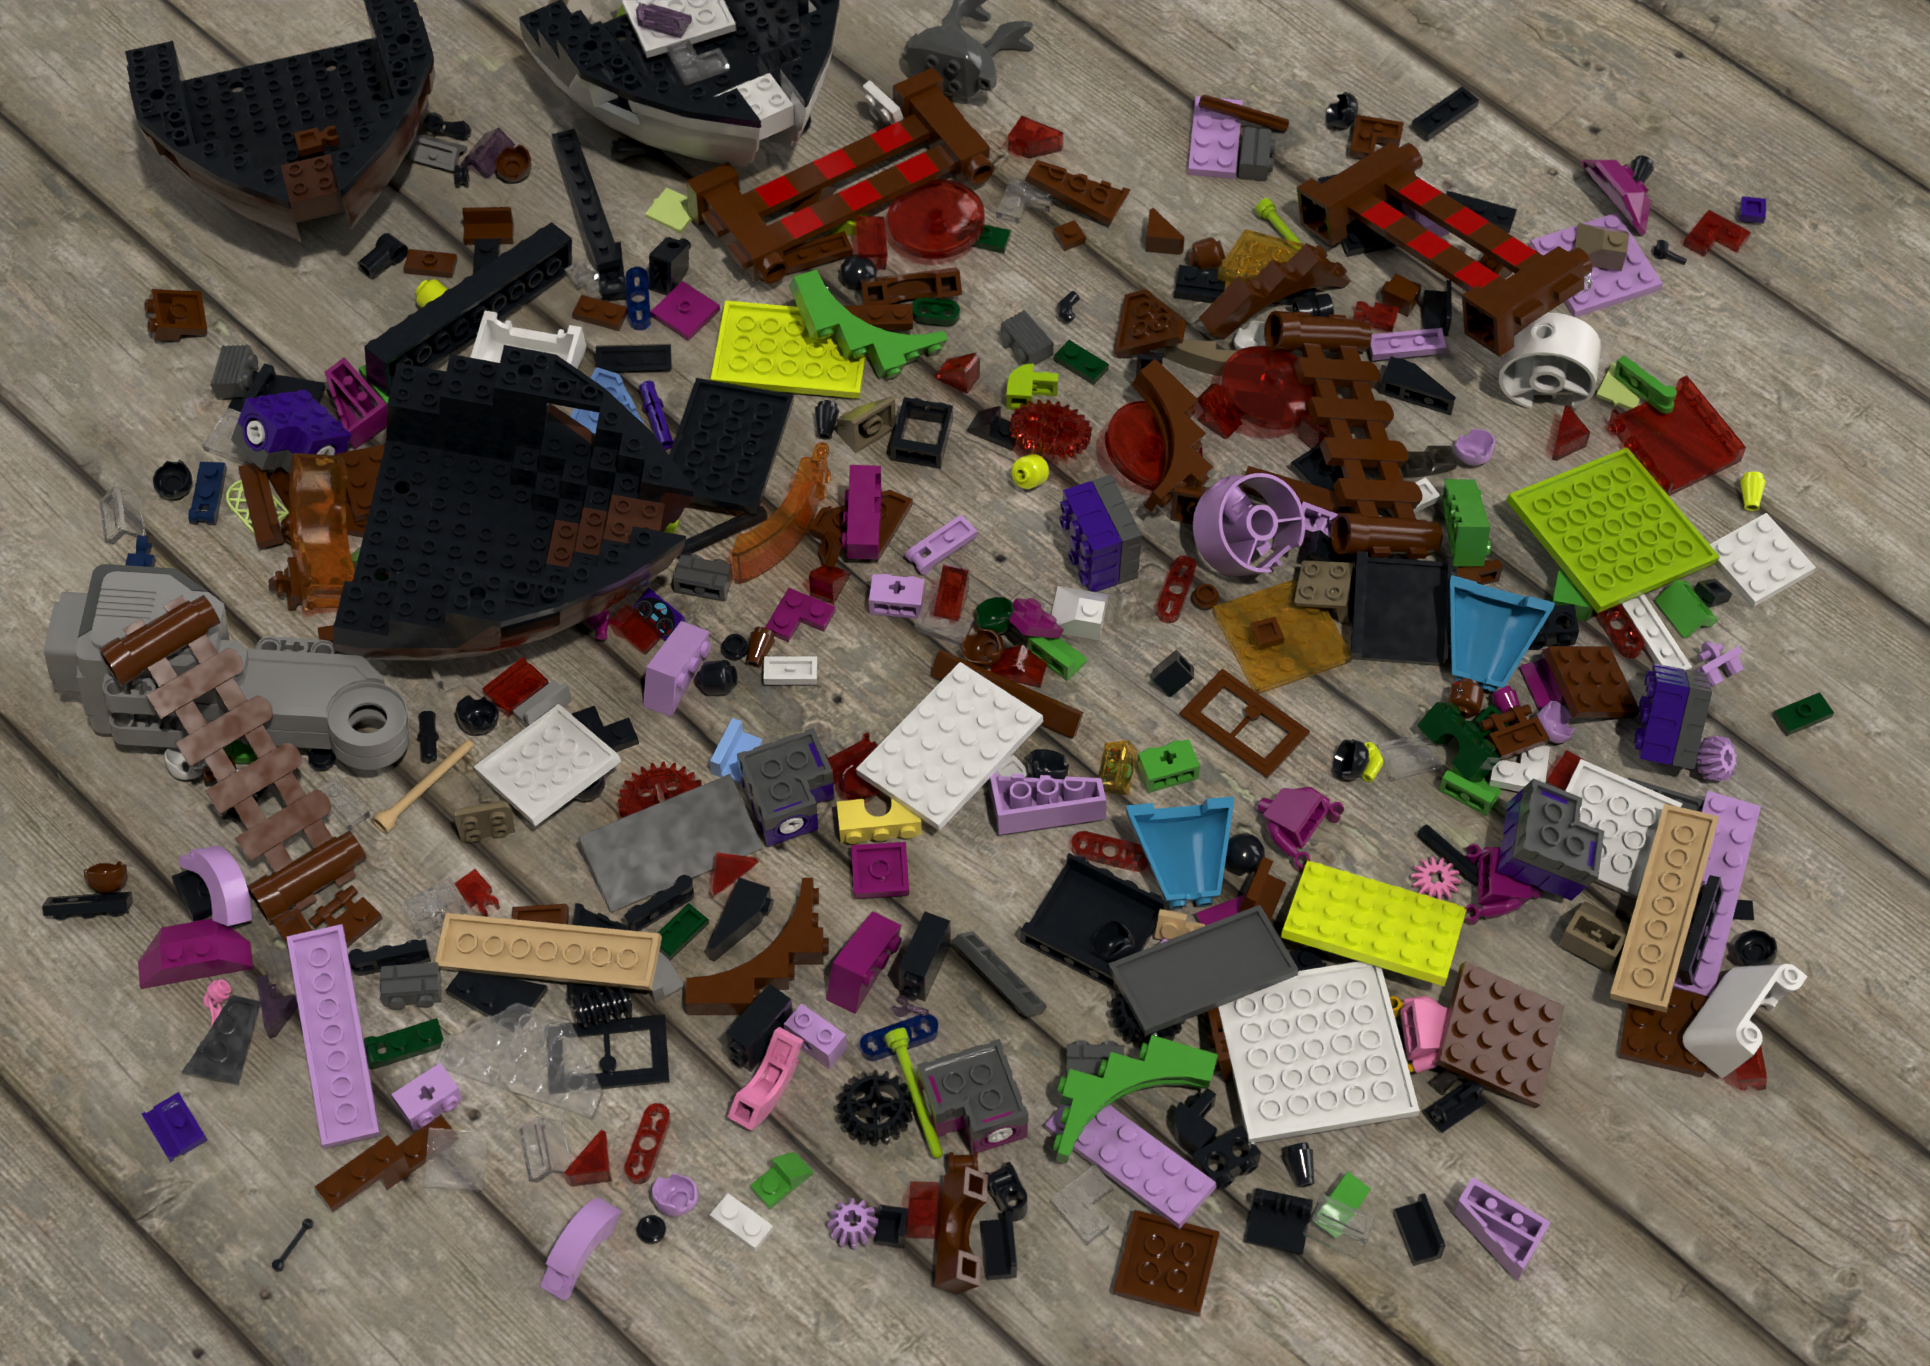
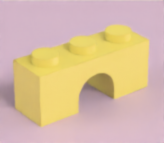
M892 798L890 811L880 817L872 816L866 811L864 799L837 802L840 843L857 844L861 841H885L889 838L897 837L909 839L916 835H922L921 818Z

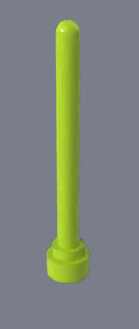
M1269 198L1259 201L1254 211L1260 218L1269 220L1298 252L1304 244L1276 214L1275 204Z
M905 1028L892 1030L884 1036L887 1046L892 1048V1051L897 1054L931 1154L935 1159H939L943 1156V1150L907 1051L910 1039Z

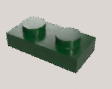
M1068 340L1054 355L1056 363L1093 386L1109 370L1107 362L1071 340Z

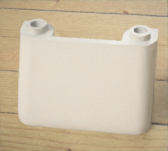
M484 311L470 358L500 363L503 347L507 345L556 354L578 369L587 345L582 327L569 325L566 333L564 330L559 329L556 335L516 328L512 326L509 320H506L505 324L497 320V312Z
M1791 964L1732 968L1724 975L1684 1032L1683 1044L1685 1048L1723 1079L1752 1057L1762 1043L1761 1031L1750 1021L1756 1009L1763 1005L1770 1011L1788 993L1800 988L1808 976Z

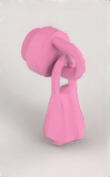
M223 979L214 980L210 983L203 998L204 1006L210 1008L211 1027L222 1011L220 1003H223L230 996L231 987Z

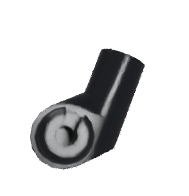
M1075 291L1068 293L1057 304L1058 317L1062 318L1066 324L1075 319V314L1071 311L1072 306L1080 300L1079 295Z

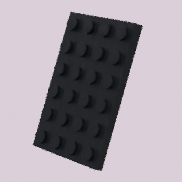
M696 378L669 454L695 489L691 503L758 514L794 403V394Z

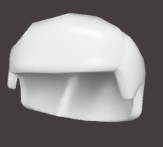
M1251 321L1248 328H1239L1234 338L1236 350H1241V354L1248 358H1255L1265 354L1269 350L1264 339L1265 322Z
M167 747L164 753L169 772L178 779H195L203 774V768L208 767L204 759L189 767L178 748Z

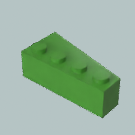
M1445 479L1442 503L1452 565L1484 566L1485 557L1490 556L1491 544L1490 540H1488L1490 524L1482 502L1481 490L1478 489L1475 479Z

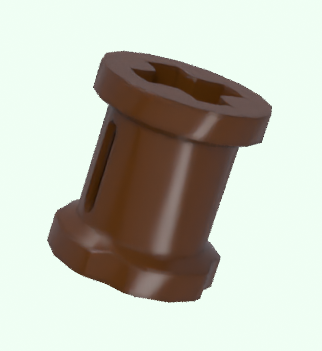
M949 1152V1173L965 1166L978 1171V1152H973L972 1155H955L953 1152Z

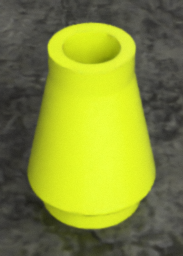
M1746 472L1740 480L1744 509L1747 511H1757L1760 509V502L1766 484L1764 475L1760 472Z

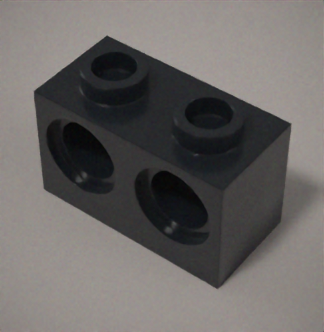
M1554 606L1529 648L1541 649L1548 646L1575 645L1579 634L1575 606Z
M1241 1125L1194 1152L1192 1165L1216 1182L1215 1189L1218 1187L1224 1189L1234 1182L1235 1177L1242 1173L1248 1175L1258 1168L1261 1151L1254 1142L1248 1143L1247 1132ZM1242 1150L1247 1156L1238 1157L1233 1152ZM1218 1164L1223 1170L1213 1171L1209 1166Z

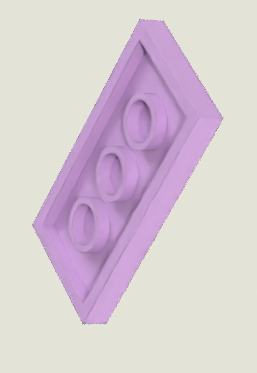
M1196 96L1188 175L1235 179L1241 119L1200 108L1199 100L1201 97ZM1222 99L1242 105L1243 100Z

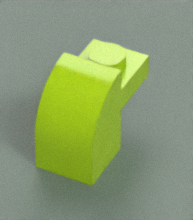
M1026 364L1016 368L1008 378L1006 410L1031 411L1032 395L1057 396L1059 373L1034 372V364Z

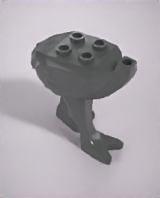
M953 0L950 12L941 20L942 26L928 28L919 33V35L915 33L914 36L910 37L904 48L905 60H907L914 76L933 67L943 78V94L970 98L979 90L991 91L996 87L997 71L991 56L999 49L1031 51L1034 48V44L1024 36V34L1030 32L1033 24L1028 21H1014L1001 24L992 38L981 44L964 32L959 23L962 17H970L981 22L989 21L991 14L981 6L987 0Z

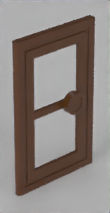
M1223 668L1179 713L1184 719L1266 778H1269L1310 734V730ZM1224 687L1249 704L1245 709L1246 717L1231 733L1201 713ZM1261 714L1288 732V735L1266 758H1263L1235 737L1251 720H1257Z

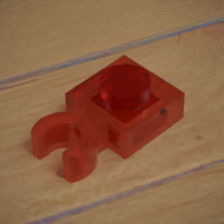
M1357 301L1356 310L1362 312L1354 311L1353 319L1359 322L1367 320L1370 327L1393 333L1399 312L1398 307L1375 302L1374 307H1370L1364 301Z
M476 869L453 884L454 890L470 908L478 904L481 916L489 917L485 909L487 905H493L497 910L500 909L498 899L493 895H489L493 892L492 887Z

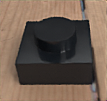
M1715 578L1698 581L1694 588V591L1701 596L1702 600L1710 605L1729 602L1732 593Z

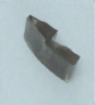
M1427 446L1424 452L1408 451V459L1401 467L1403 478L1424 477L1454 470L1457 465L1451 446Z

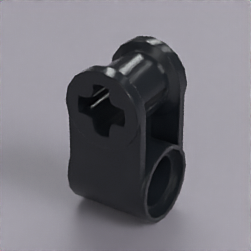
M1008 1161L1004 1164L1003 1168L990 1174L988 1172L984 1174L988 1175L987 1189L991 1196L994 1197L1003 1216L1005 1217L1006 1211L1012 1210L1013 1221H1019L1027 1214L1028 1196L1015 1168ZM1013 1200L1021 1202L1019 1206H1010L1008 1203Z

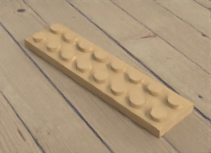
M1664 804L1611 989L1610 999L1667 1012L1719 822V816Z
M446 913L435 962H438L442 970H461L492 975L652 990L662 937L659 933Z

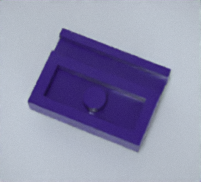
M179 1092L153 1106L154 1109L142 1113L144 1120L170 1162L174 1161L173 1158L178 1155H184L207 1141L205 1134Z

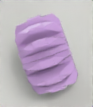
M1717 735L1709 736L1701 741L1696 762L1699 765L1698 772L1702 773L1703 779L1724 781L1734 775V767L1737 766L1735 761L1737 755L1734 752L1735 745L1731 744L1730 738Z
M851 1197L847 1206L840 1201L838 1203L839 1210H831L830 1217L832 1220L828 1221V1228L833 1230L831 1233L832 1239H840V1246L842 1248L850 1242L852 1249L855 1250L859 1241L862 1245L866 1246L868 1244L867 1237L874 1238L876 1235L874 1228L878 1226V1219L873 1217L875 1210L873 1207L866 1208L864 1200L855 1205V1201ZM850 1221H856V1226H850Z

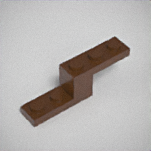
M439 1115L397 1146L389 1135L385 1136L314 1187L326 1205L334 1212L378 1180L388 1191L458 1141V1135L444 1117Z

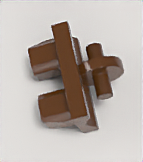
M288 557V567L284 569V575L282 571H276L275 576L269 579L268 584L269 589L277 592L278 596H284L286 591L288 611H296L298 604H307L312 601V586H299V582L309 583L311 571L309 565L297 564L296 557Z

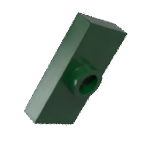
M964 220L958 236V244L1005 254L1011 230Z
M1819 692L1775 710L1773 717L1785 735L1789 736L1832 718L1834 712Z
M688 903L657 932L662 937L659 951L671 961L709 924V919Z

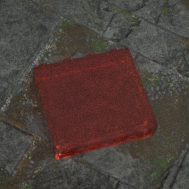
M1687 375L1678 380L1675 388L1677 390L1671 413H1662L1648 402H1645L1622 414L1616 409L1612 410L1608 423L1612 434L1620 439L1624 448L1628 447L1668 496L1741 462L1746 449L1743 442Z

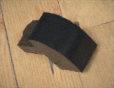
M1206 1088L1201 1095L1197 1093L1191 1099L1188 1106L1180 1101L1175 1110L1173 1122L1174 1138L1178 1145L1192 1157L1194 1152L1212 1143L1216 1138L1217 1128L1204 1119L1214 1107L1216 1094L1209 1088Z

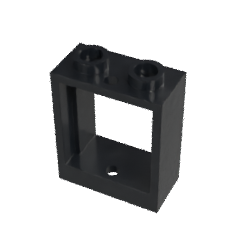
M904 397L891 443V460L941 469L953 423V405ZM909 418L943 424L938 445L905 440L904 435Z
M769 983L726 1031L729 1059L736 1067L740 1069L744 1067L752 1072L765 1057L774 1031L779 1027L784 1029V1023L793 1014L791 998Z

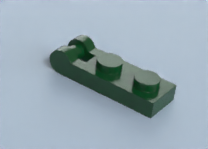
M438 1018L381 1036L364 1038L369 1069H377L446 1047ZM386 1047V1053H378V1049Z

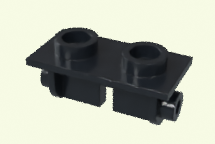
M1467 1081L1424 1110V1113L1437 1129L1443 1133L1484 1106L1487 1102L1480 1095L1483 1092L1481 1085L1478 1082L1473 1084Z

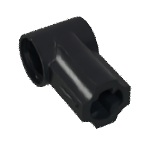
M384 233L378 238L375 248L357 262L358 266L365 276L369 279L374 278L392 262L394 264L402 262L407 256L408 247L392 234Z

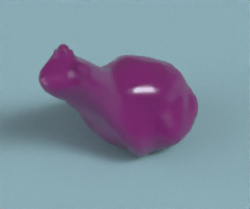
M608 609L587 619L588 625L596 630V639H607V629L610 622V611Z

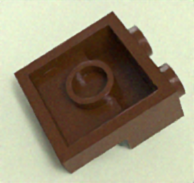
M151 289L149 299H145L144 310L145 314H150L151 318H148L147 329L148 333H153L154 340L179 341L181 335L206 336L208 328L201 291Z

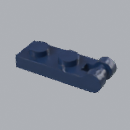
M225 462L199 463L192 505L188 513L189 523L198 524L199 521H207L208 524L217 523L227 472Z

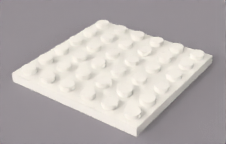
M1358 961L1298 971V975L1219 1006L1223 1025L1222 1031L1225 1033L1233 1068V1079L1249 1144L1251 1142L1257 1143L1419 1116V1106L1381 967Z

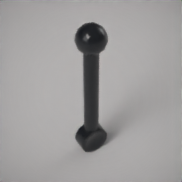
M309 1218L303 1220L302 1228L282 1256L272 1262L274 1271L280 1272L284 1269L285 1260L305 1232L313 1227V1220Z

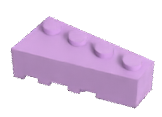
M994 773L989 778L990 795L999 835L1106 819V797L1101 778L1066 776L1063 780L1053 779L1049 775H1040V778H1025L1024 774H1012V777L999 776V773Z

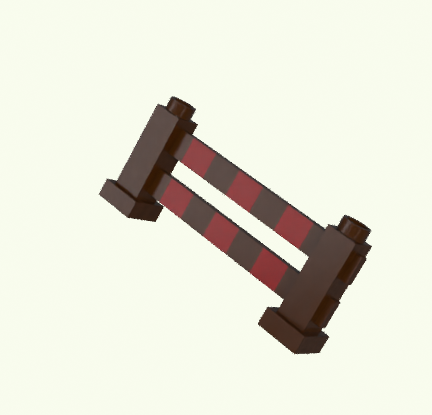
M932 67L893 85V102L901 109L903 120L744 194L739 191L738 173L729 162L724 163L686 181L689 215L698 226L706 223L714 235L724 242L729 254L742 270H746L754 282L762 279L765 283L772 284L781 280L788 271L789 266L784 260L783 251L949 172L954 175L960 184L969 180L973 185H980L991 177L994 172V165L989 160L990 146L943 94V78ZM925 141L931 148L768 226L762 220L764 216Z
M1389 142L1322 184L1311 178L1297 186L1301 226L1331 246L1347 237L1346 225L1357 219L1466 290L1467 292L1462 294L1464 334L1498 357L1514 348L1515 333L1584 289V277L1592 272V262L1587 253L1581 248L1575 247L1570 251H1566L1558 246L1547 254L1542 255L1417 177L1415 171L1422 167L1423 160L1418 149L1411 143H1406L1399 147ZM1394 196L1515 274L1508 279H1504L1385 203V201Z

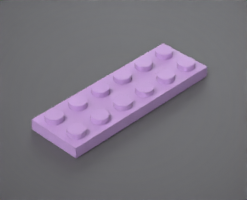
M1062 1105L1045 1124V1130L1055 1137L1057 1133L1062 1135L1064 1133L1066 1124L1060 1122L1064 1108L1067 1105ZM1110 1105L1104 1108L1085 1127L1072 1149L1178 1229L1184 1225L1216 1188L1215 1181Z

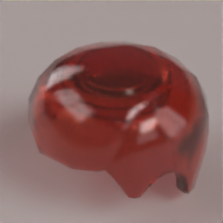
M859 764L849 765L840 774L839 789L847 800L864 799V803H868L878 795L880 790L857 775L856 768Z

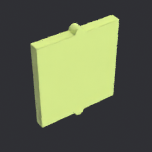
M667 187L657 199L653 200V205L645 213L646 218L679 233H682L686 226L694 221L689 215L688 197Z
M1612 363L1596 397L1613 403V406L1618 405L1635 412L1641 397L1614 377L1616 364Z

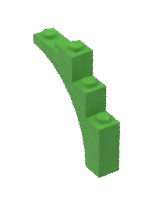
M817 270L794 276L789 284L811 339L817 337L826 339L835 334L845 359L850 357L859 359L869 354L879 379L886 376L888 379L899 376L907 362L915 361L920 358V355L925 353L933 355L940 352L948 340L944 331L930 334L906 335L889 332L869 325L851 314L834 298L826 288Z
M1151 1035L1149 1044L1143 1043L1139 1055L1140 1060L1113 1052L1110 1053L1108 1061L1102 1059L1098 1073L1100 1077L1070 1069L1068 1077H1061L1057 1093L1062 1094L1060 1104L1067 1106L1064 1108L1060 1122L1066 1124L1063 1135L1057 1133L1053 1150L1058 1151L1056 1161L1067 1164L1074 1144L1085 1127L1104 1108L1123 1096L1140 1089L1160 1085H1188L1203 1089L1208 1088L1218 1054Z

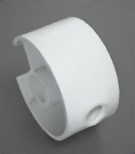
M1546 313L1515 333L1514 348L1502 355L1499 372V384L1502 391L1512 401L1529 409H1532L1534 395H1552L1553 399H1556L1557 395H1573L1572 408L1575 409L1582 406L1591 399L1596 389L1601 350L1598 334L1590 325L1578 318L1561 313Z

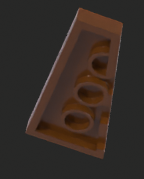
M1040 160L1035 161L1025 179L1031 185L1108 226L1111 225L1131 190L1122 187L1121 190L1111 187V183L1103 180L1101 183L1089 180L1087 175L1081 173L1073 175L1067 173L1065 168Z

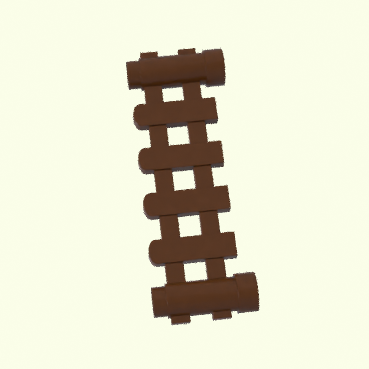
M1271 312L1268 315L1264 328L1265 344L1271 351L1292 352L1294 350H1302L1304 357H1298L1293 367L1299 385L1314 386L1317 397H1311L1306 404L1312 424L1327 425L1331 436L1325 437L1320 444L1326 465L1341 466L1344 478H1338L1333 486L1340 507H1354L1356 513H1339L1334 518L1331 527V543L1334 551L1344 555H1356L1357 551L1370 553L1371 557L1387 558L1390 554H1407L1408 558L1425 559L1428 556V552H1437L1443 540L1442 528L1438 522L1419 519L1415 516L1413 509H1416L1423 497L1422 491L1415 482L1403 481L1399 468L1408 459V451L1400 441L1388 439L1385 428L1394 419L1393 409L1386 401L1374 399L1371 389L1379 381L1380 372L1373 362L1361 361L1358 351L1365 352L1371 344L1372 331L1369 323L1346 318V315L1329 314L1328 317L1311 316L1310 313ZM1323 352H1336L1340 360L1325 359ZM1335 387L1350 388L1353 399L1338 398ZM1349 427H1363L1367 439L1352 438ZM1362 467L1378 468L1381 480L1366 479ZM1376 508L1392 509L1394 517H1379Z
M204 595L191 602L189 600L186 601L183 596H180L163 606L167 613L147 624L144 623L142 618L123 629L126 634L125 637L121 639L117 637L98 648L120 686H124L141 676V672L146 669L150 672L159 688L148 693L146 698L160 720L174 712L188 733V736L175 743L189 767L204 759L218 782L205 790L219 815L234 807L247 828V831L234 838L248 861L263 854L274 871L273 874L269 876L264 875L247 885L249 894L267 922L271 924L273 920L287 913L291 907H298L300 911L315 902L317 899L314 893L332 882H335L337 887L356 877L353 871L355 865L367 857L360 843L350 830L339 837H332L321 818L331 811L329 798L320 790H314L307 795L305 794L292 773L302 764L299 750L291 743H284L276 747L263 726L273 715L270 703L259 695L247 700L233 678L243 670V661L240 655L231 648L218 653L207 636L209 634L208 630L219 625L221 622L211 603ZM188 646L199 665L177 676L167 657ZM215 689L229 712L207 724L195 705L194 700ZM244 736L258 759L237 771L223 748ZM273 783L287 807L266 819L252 795ZM303 830L314 849L293 861L281 842Z

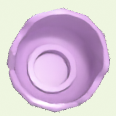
M1471 429L1467 436L1463 437L1462 434L1459 436L1455 444V453L1459 460L1470 466L1481 465L1491 459L1496 440L1486 430Z
M1557 701L1548 702L1537 714V717L1549 736L1550 742L1565 743L1571 739L1572 733L1575 730L1574 727L1569 728L1568 726L1572 715Z
M673 1173L667 1179L658 1177L652 1186L654 1203L662 1214L670 1217L682 1216L692 1211L697 1205L699 1199L697 1185L689 1177Z

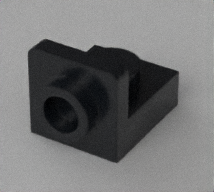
M1307 947L1293 950L1289 953L1299 969L1298 971L1327 967L1326 963H1322L1318 948Z

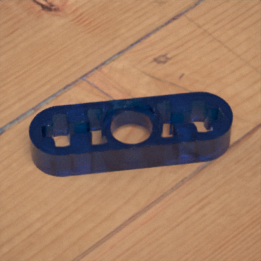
M632 267L626 272L628 318L631 328L641 331L651 325L649 281L647 271L644 268ZM636 277H640V286H635ZM636 295H642L645 297V299L641 302H635L632 300V298ZM637 311H642V320H637Z
M924 1013L869 1032L860 1040L861 1055L868 1061H877L896 1054V1052L892 1051V1048L886 1047L885 1042L883 1043V1037L888 1032L898 1028H905L910 1039L907 1050L931 1042L938 1035V1020L933 1015ZM926 1023L930 1027V1032L926 1033L924 1029H921V1024ZM911 1027H913V1032H915V1038H912ZM873 1042L874 1045H877V1050L872 1051L871 1048H868V1043Z

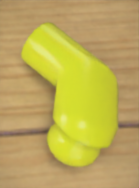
M1366 742L1365 746L1369 750L1370 762L1367 770L1361 777L1366 782L1371 783L1382 768L1384 760L1378 747L1372 742Z

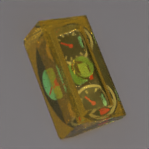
M1129 740L1105 743L1098 776L1102 780L1104 792L1120 795L1129 794L1137 756V749Z

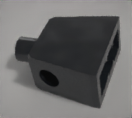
M666 237L649 254V290L667 296L681 283L689 269L691 243L687 239L680 238L677 240Z

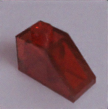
M1021 115L1008 134V151L1028 159L1060 152L1063 149L1064 132Z
M910 1182L908 1238L937 1239L940 1182Z

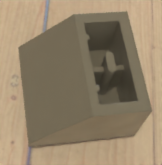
M1585 901L1567 926L1560 946L1610 972L1622 952L1630 925Z

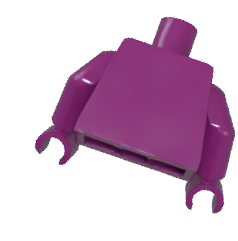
M1312 787L1283 788L1274 800L1262 798L1258 804V812L1264 814L1263 817L1267 825L1266 830L1287 857L1291 856L1294 859L1292 865L1298 872H1302L1304 869L1298 860L1302 859L1305 863L1307 860L1310 862V856L1308 853L1298 852L1296 849H1303L1325 816L1330 822L1338 823L1341 818L1340 815L1344 812L1342 803H1329L1330 799Z
M1470 844L1467 847L1468 854L1465 857L1475 865L1479 863L1478 904L1482 905V908H1478L1476 905L1469 904L1464 908L1467 909L1465 914H1475L1473 917L1465 918V923L1468 925L1478 923L1481 916L1491 918L1519 910L1524 903L1530 900V897L1538 899L1542 894V889L1538 888V886L1529 885L1514 879L1510 875L1497 872L1498 863H1500L1501 847H1485L1484 850H1481L1477 844Z

